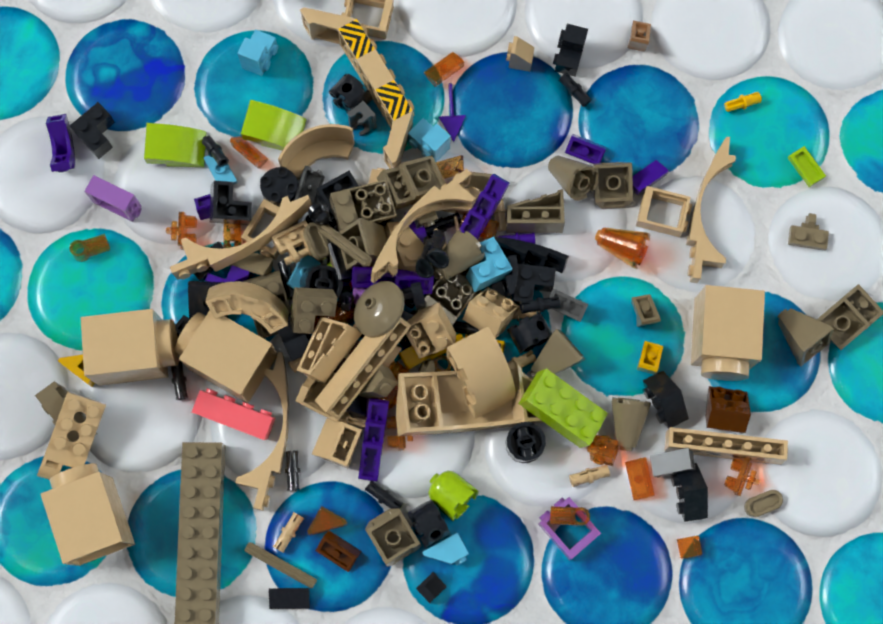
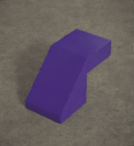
M231 265L226 279L208 273L205 281L242 282L243 280L250 279L252 275L250 271Z

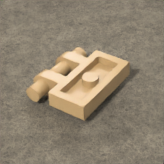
M305 220L271 237L272 242L281 255L286 252L289 253L290 256L284 258L286 265L296 264L307 255L312 256L303 236V230L308 225ZM304 245V249L296 252L295 248Z

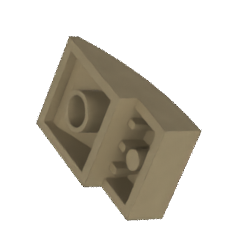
M432 155L400 163L398 167L381 171L377 177L378 181L387 180L395 210L417 203L433 186L440 190L446 183Z
M858 284L817 320L833 328L831 340L842 350L881 317L883 310Z

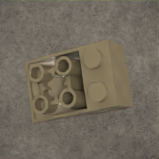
M387 180L330 194L329 200L338 232L359 218L378 224L397 217Z
M279 270L242 281L256 284L269 290L285 304L289 313H291ZM253 319L258 336L267 338L279 334L278 331L270 334L260 322Z
M457 274L446 281L436 279L433 283L432 294H426L424 297L426 307L440 302L453 326L476 292H474L466 278L461 274ZM414 307L410 314L415 315L421 309L416 310V307Z

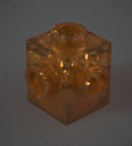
M596 435L587 449V452L590 453V460L598 465L606 464L613 466L619 450L618 441L606 435Z

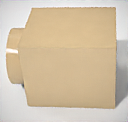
M705 285L694 298L691 365L701 366V376L723 381H739L749 378V370L762 360L764 290Z
M153 309L81 317L84 376L99 386L169 378L168 367L177 366L179 363V355L175 353V346L178 340L173 319L162 320Z
M209 310L206 316L200 312L196 313L182 330L175 346V353L180 355L179 360L190 371L246 403L250 402L266 376L264 374L265 369L271 368L278 354L273 344L225 316L215 319L211 310Z
M97 464L80 465L60 472L49 479L52 489L41 493V497L63 564L80 566L135 545L114 479L99 472Z

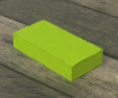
M805 146L788 156L789 161L808 187L826 177Z

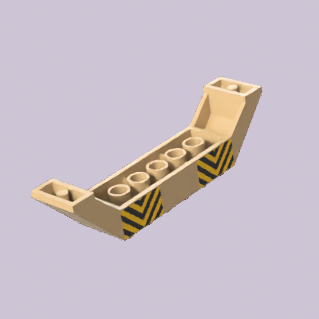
M306 7L301 8L303 26L311 39L319 38L340 44L366 89L370 92L372 99L391 129L387 145L383 147L384 161L389 169L398 167L408 141V132L413 126L414 106L409 99L406 100L404 97V89L395 82L394 79L396 77L393 71L387 69L385 65L386 60L382 54H378L375 41L369 39L365 25L360 24L356 18Z

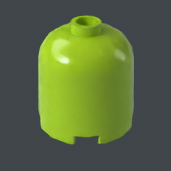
M449 470L442 472L440 475L436 473L430 480L431 485L428 491L430 500L452 521L455 518L458 519L469 508L467 503L470 499L473 498L475 500L479 494V491L456 472Z

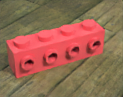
M209 388L206 391H199L192 413L262 440H268L276 420L275 417L271 416L272 412L261 409L259 412L253 409L254 405L243 402L242 405L235 402V398L227 395L224 398L217 396L218 392Z

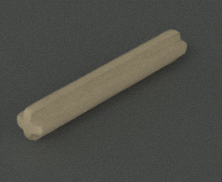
M329 225L321 226L320 233L363 267L371 265L372 258Z
M251 542L245 547V552L298 582L309 588L315 586L316 578Z

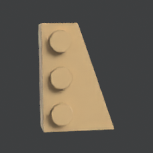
M400 222L386 224L384 231L387 240ZM409 226L402 233L396 246L399 263L397 269L416 271V262L422 254L424 244Z
M320 317L296 371L313 380L325 383L362 333L348 324Z

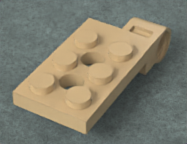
M67 392L38 471V477L49 480L54 475L60 473L62 465L74 468L85 464L106 404ZM75 413H85V421H75ZM72 430L79 433L78 440L70 441L67 437L68 432Z

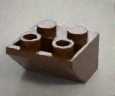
M709 386L705 414L707 428L746 433L751 416L747 392L739 389L731 390Z

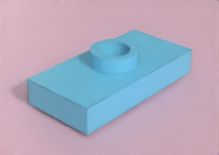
M209 155L204 157L215 181L233 182V185L238 183L228 164L220 167L213 157Z
M309 255L301 258L291 274L287 285L293 289L294 287L300 288V279L305 270L321 263Z

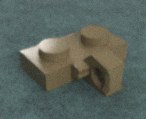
M809 213L806 216L805 223L802 222L801 226H790L788 245L825 251L827 250L829 231L819 230V225H815L816 214Z

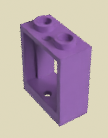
M93 175L84 191L94 204L133 222L142 210V205L135 195Z
M562 497L554 504L556 509L551 513L547 510L539 517L541 522L538 525L568 560H572L601 533L570 497L566 500ZM567 505L590 530L571 549L567 548L547 524Z

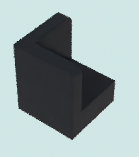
M432 572L416 589L431 603L446 588V585Z

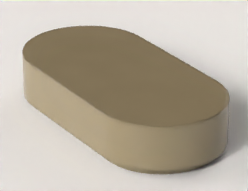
M309 223L303 230V236L312 256L317 260H324L330 255L329 242L320 233L321 226Z
M769 490L749 498L744 504V510L750 517H759L780 508L783 503V497L779 491Z

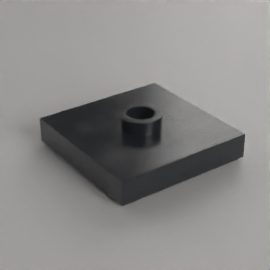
M188 282L189 319L198 312L205 316L210 309L205 301L209 288L225 282Z

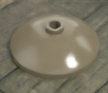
M380 281L371 285L362 293L354 311V322L360 333L367 337L375 338L385 335L395 327L404 310V295L400 287L390 281Z

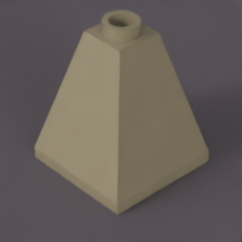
M792 308L788 311L784 309L778 315V324L800 367L830 344L833 328L830 325Z
M556 329L531 367L532 371L530 374L535 377L537 372L546 368L552 373L557 374L583 362L586 358L561 330Z

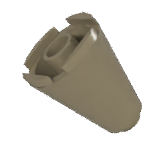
M559 155L549 161L548 170L573 200H583L588 197L586 194L589 191L593 192L599 175L593 166Z
M458 230L454 233L443 250L449 256V265L443 269L433 265L434 277L438 280L446 281L480 263L485 255L484 252L481 253L480 248L482 246L480 242L467 231L462 233L461 230Z
M612 397L616 445L620 446V450L632 451V448H636L651 407V402Z

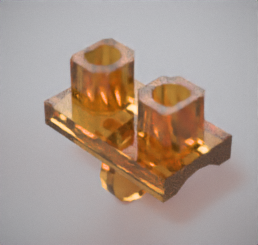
M179 212L178 227L177 221H172L171 227L166 228V233L171 235L172 241H176L178 235V246H180L181 250H184L181 239L187 238L197 244L196 234H187V228H197L196 216L186 215L185 212Z
M396 416L387 418V429H397ZM397 432V436L387 437L388 447L398 448V451H403L406 448L405 436H398ZM407 436V441H413V436Z
M744 458V461L733 459L730 469L739 472L736 479L727 476L724 483L726 488L732 490L735 495L740 497L746 482L745 489L751 490L753 484L759 485L760 480L755 478L757 471L751 470L750 476H748L752 463L747 458Z

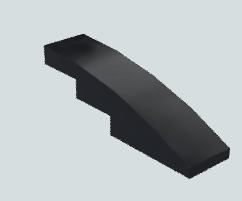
M493 236L506 258L516 255L517 264L527 263L534 266L556 268V271L563 273L569 258L566 254L526 241Z

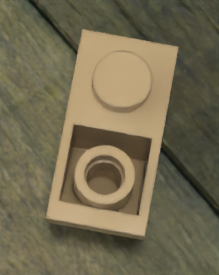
M514 36L513 43L509 42L506 61H510L509 68L530 71L535 47Z

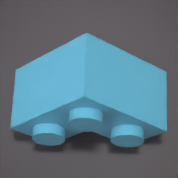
M256 29L251 39L245 37L237 53L242 68L263 76L264 72L268 71L272 55L275 56L277 53L278 45L276 38Z
M423 118L408 132V143L414 149L418 148L422 152L423 157L432 155L435 162H437L450 149L451 135L438 124L433 127Z
M494 237L480 242L482 246L480 248L481 253L484 252L485 254L484 259L479 264L470 267L466 275L474 292L501 281L513 269Z

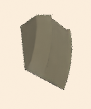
M631 162L592 164L599 175L598 183L594 189L595 204L602 209L625 208L633 202Z
M399 508L385 511L370 520L365 528L387 567L396 564L421 547L419 540Z

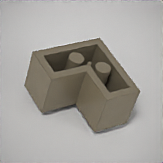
M294 287L290 319L293 333L313 334L315 315L335 316L337 296L334 290Z

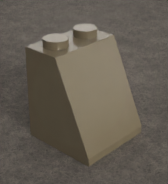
M359 218L338 232L372 258L371 265L365 267H374L380 252L387 242L382 225ZM341 250L346 270H352L353 267H363Z

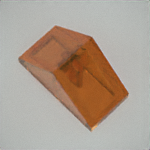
M321 506L307 532L311 536L347 526L348 523L342 517Z

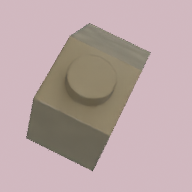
M381 365L358 395L367 399L387 397L398 382L390 368Z

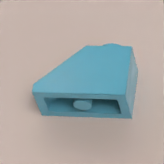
M458 533L422 552L424 557L448 564L455 563L456 566L466 561L465 556L469 555Z

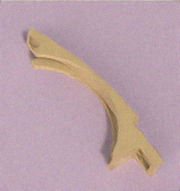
M730 137L725 138L716 152L700 185L691 213L686 245L693 246L690 248L689 258H692V264L689 265L687 273L692 283H698L701 279L702 266L722 268L726 264V258L716 250L704 231L700 211L702 196L707 184L717 174L732 167V163L736 160L735 155H728Z
M465 169L462 173H457L452 181L448 184L445 183L440 190L433 186L412 206L393 230L372 269L371 281L373 283L386 272H389L392 276L397 274L399 263L396 246L402 233L412 222L423 215L435 211L462 210L469 212L473 208L476 198L464 189L470 184L472 173L469 170Z
M308 195L290 202L288 196L283 197L280 208L270 225L251 241L236 247L223 249L208 248L198 245L187 238L181 239L187 260L170 266L172 274L177 280L186 279L191 274L206 271L209 267H212L217 272L248 257L270 243L272 236L288 229L308 212L312 201Z
M282 352L277 354L274 369H265L264 373L276 388L283 408V426L279 440L272 453L261 465L237 477L235 482L241 486L258 489L253 508L264 511V507L269 505L270 496L268 491L269 488H273L275 482L273 473L281 474L288 439L289 394L287 371Z

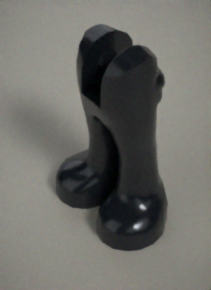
M312 204L308 209V215L305 217L307 224L329 225L335 230L333 222L329 220V212L323 211L321 204Z
M442 230L433 231V237L427 235L423 240V251L416 262V272L422 278H430L433 275V265L441 269L449 265V256L442 250L446 240L445 233Z

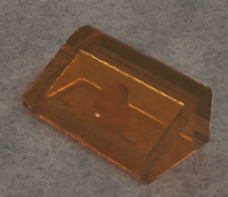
M452 52L425 71L424 74L436 87L464 67V61Z
M242 136L230 139L232 147L258 169L268 161L266 156L247 140L242 139Z
M463 155L436 162L444 179L454 177L457 173L464 171Z
M646 457L625 462L633 501L655 496Z

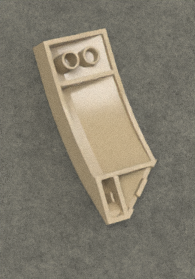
M510 365L509 368L515 385L516 397L475 419L465 404V396L462 389L465 386L463 378L458 379L455 371L400 373L398 376L396 406L398 436L513 427L521 422L543 423L542 420L518 404L533 378H529L523 373V369L519 365Z

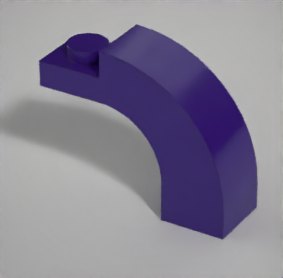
M67 114L49 116L46 120V126L52 146L51 171L61 173L74 169L75 150Z

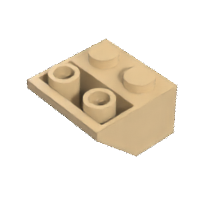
M487 287L469 302L463 320L479 330L488 327L494 337L497 338L504 332L520 306L511 299L502 296L496 290Z
M440 302L421 309L407 321L411 327L406 335L419 359L444 350L456 341V332Z
M326 418L312 455L348 469L363 431L344 422H335Z

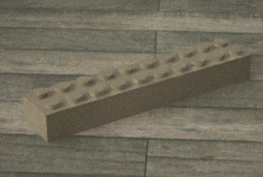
M182 442L174 624H219L225 445L222 442Z

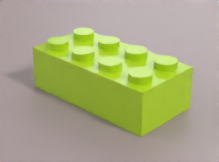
M547 368L536 373L518 403L579 448L591 445L608 415L606 411Z

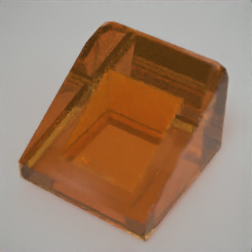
M698 535L677 539L680 559L703 555Z

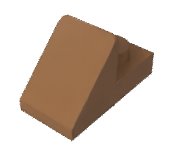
M633 20L627 48L645 52L649 44L651 24Z

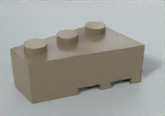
M563 189L550 195H541L537 199H528L507 206L506 233H563L565 224Z
M55 381L35 395L42 404L41 406L44 411L53 418L52 422L54 425H56L68 392L65 387ZM77 412L74 415V419L77 422H83L86 419L83 412ZM72 430L68 432L67 437L70 441H76L79 438V433Z

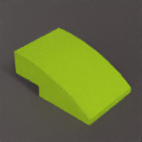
M250 100L241 136L244 140L261 143V146L283 150L295 136L304 131L307 119L282 108Z
M147 123L144 160L147 164H166L167 167L204 168L206 148L202 144V140L207 132L178 125Z

